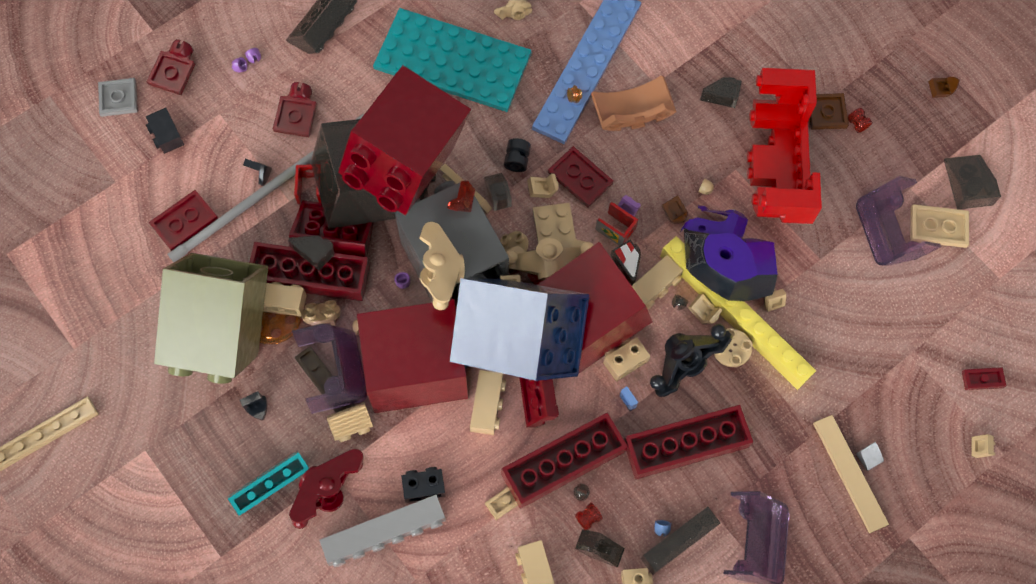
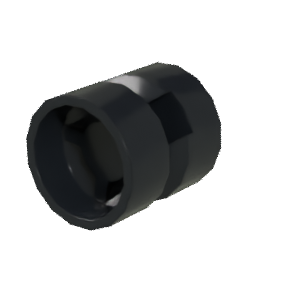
M519 138L510 139L507 144L504 167L512 172L526 171L531 144Z

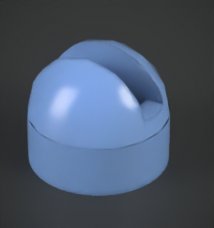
M656 520L654 526L655 533L658 536H661L662 533L664 537L667 536L671 530V523L664 520Z

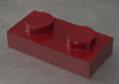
M1003 367L965 369L962 371L965 390L1006 387Z

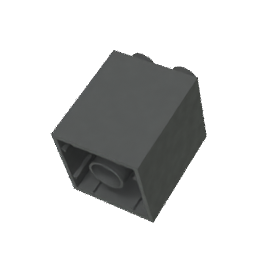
M466 180L455 184L454 181H446L435 188L434 195L423 200L418 198L406 216L399 211L395 212L401 245L419 279L421 271L425 268L423 256L429 250V245L420 240L423 226L427 222L438 223L457 252L463 255L465 266L464 278L500 279V276L509 275V256ZM460 283L456 284L450 299H454L455 306H457ZM424 286L431 302H433L432 295L428 291L427 287Z

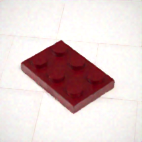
M574 146L548 169V173L555 174L556 180L587 208L614 182Z
M194 190L151 220L149 224L172 251L213 223L218 217L199 193Z

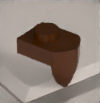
M947 77L929 80L932 98L952 95L958 88L960 79Z
M678 195L661 205L671 223L679 224L686 220L688 211Z

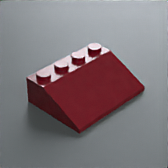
M302 200L289 233V247L367 257L376 210Z

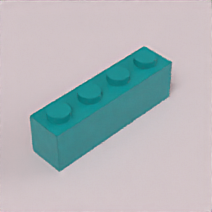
M296 451L227 496V498L240 516L304 474L309 467L300 453Z

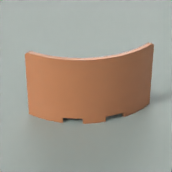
M659 76L644 85L625 91L610 93L593 91L591 93L603 130L621 131V128L631 127V130L645 127L644 123L656 120L657 123L677 112L664 76Z

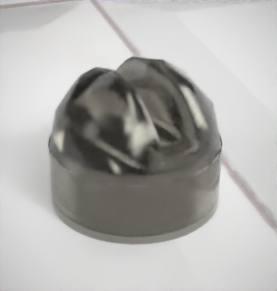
M675 294L672 299V306L675 308L678 305L677 310H682L689 301Z
M585 484L576 485L573 491L574 497L579 501L586 500L590 494V490ZM577 488H579V489H581V490H584V491H586L587 493L584 494V493H582V492H580V491H577Z

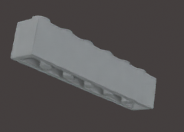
M437 495L320 539V543L327 564L339 567L345 564L347 559L352 557L354 560L365 556V552L373 550V552L380 551L388 543L397 544L404 541L406 536H418L426 528L431 527V529L442 526V522L446 520Z

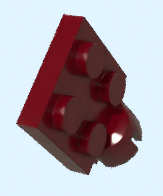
M176 39L167 52L160 51L146 81L148 85L182 95L196 65L194 61L190 60L194 51L192 46L185 41L179 44L181 40Z
M294 82L291 85L289 94L287 96H280L272 129L278 133L309 138L317 103L311 100V86L302 83L300 88L298 87L299 82Z

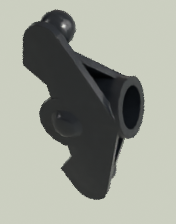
M716 324L711 328V335H685L677 333L670 336L665 344L666 355L662 376L654 375L650 379V385L655 389L656 395L658 397H665L678 391L681 380L686 376L694 377L702 373L707 366V359L711 355L725 351L732 341V334L726 331L723 325Z

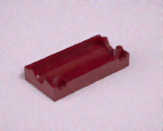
M519 377L526 428H538L541 425H545V421L555 420L559 415L558 405H556L553 379L534 381Z

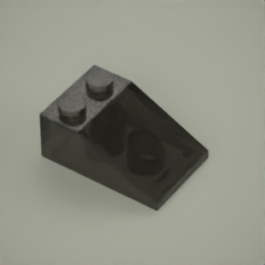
M981 155L944 159L957 210L993 206L1001 197L997 180Z

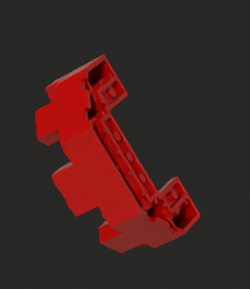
M762 68L760 75L756 77V86H759V94H775L776 100L753 99V108L749 114L752 128L772 129L771 136L768 138V145H752L751 150L747 152V162H750V168L747 170V179H750V186H766L757 188L755 194H752L751 203L757 217L780 218L782 223L813 224L822 209L820 173L812 172L810 176L808 121L817 104L815 70Z

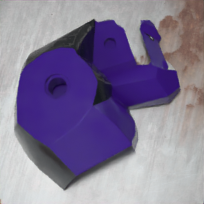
M698 205V209H701V211L728 217L725 221L721 222L697 217L689 219L683 225L681 231L684 229L686 269L711 291L728 301H750L773 295L778 275L774 242L757 238L743 239L748 219L744 214L735 209L718 211L709 210L706 206Z

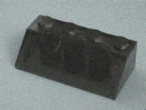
M317 0L286 41L308 54L320 53L324 49L326 41L334 36L336 28L340 27L345 21L344 18L354 10L357 0Z

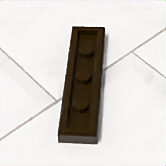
M311 346L294 357L335 413L355 406Z

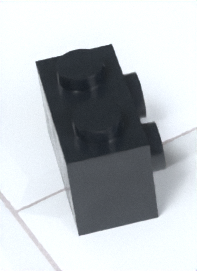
M167 108L146 116L148 123L145 125L150 134L154 133L155 138L152 140L157 149L161 148L165 154L184 146Z
M429 467L424 472L410 470L405 472V475H401L406 503L421 501L437 495V498L446 497L442 469Z

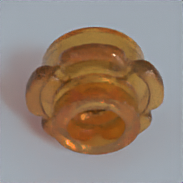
M576 85L567 90L569 102L579 103L580 99H582V91Z

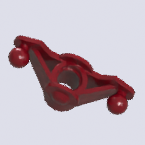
M349 450L319 466L310 467L304 473L299 482L300 490L289 513L290 520L295 528H305L309 519L317 516V509L324 512H333L342 506L344 496L340 489L350 473H358L363 467L364 456L360 450Z

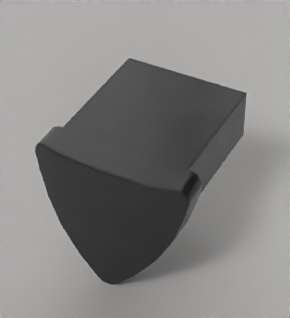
M246 158L243 166L260 171L258 184L264 186L272 168Z
M257 391L240 399L242 407L248 414L261 421L265 419L267 412V399L265 396H262Z

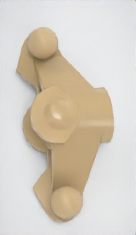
M427 222L423 226L420 240L429 245V250L423 256L425 268L420 273V281L432 295L434 308L444 310L449 305L456 284L460 283L461 278H464V258L462 254L457 252L438 223Z
M545 238L538 243L536 250L526 252L517 245L507 250L506 253L509 256V268L537 275L538 280L544 281L594 245L591 242L575 239L570 247H562L558 240Z

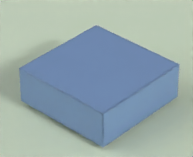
M628 387L623 388L620 392V398L627 408L632 411L637 407L638 401Z

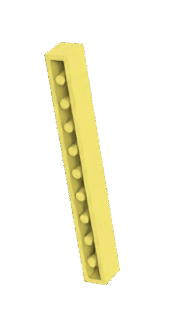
M677 236L663 247L660 257L663 259L668 255L683 269L681 277L698 294H704L715 307H721L723 311L720 315L734 329L744 332L752 341L753 347L797 390L813 376L816 370L746 302L728 301L711 291L691 275L686 269L685 244Z

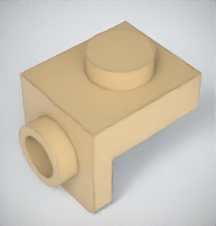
M550 174L547 178L530 177L527 180L530 197L550 198L558 191V182L556 181L555 174Z
M699 294L688 306V309L702 324L715 323L723 311L721 307H715L704 294Z

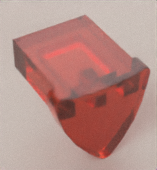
M461 181L458 197L448 202V209L471 212L475 189L469 181Z

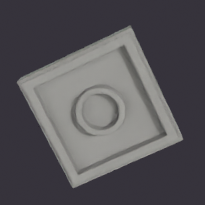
M135 78L98 82L99 114L101 117L138 112Z

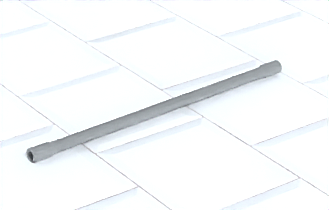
M364 114L353 120L343 130L167 255L173 262H176L188 254L191 249L295 175L296 165H310L349 137L351 130Z

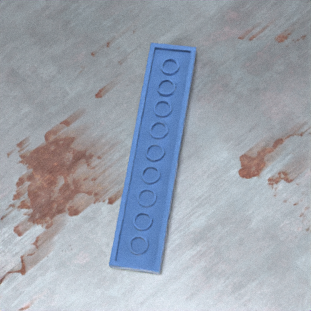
M603 0L532 125V130L565 144L588 103L591 93L595 90L640 9L642 2L638 0Z

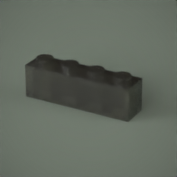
M707 507L645 553L641 560L652 575H655L717 528L721 522L710 508Z

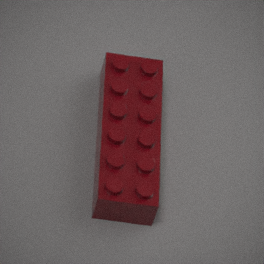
M254 242L249 263L268 266L266 283L278 282L285 286L299 285L308 294L363 301L370 269L367 257Z
M740 405L628 435L624 439L628 446L626 452L635 480L747 449L753 444V439Z
M607 412L501 468V475L519 508L522 509L624 454L628 446Z

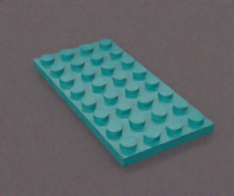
M399 8L373 64V68L390 75H395L404 65L446 93L508 112L532 50Z

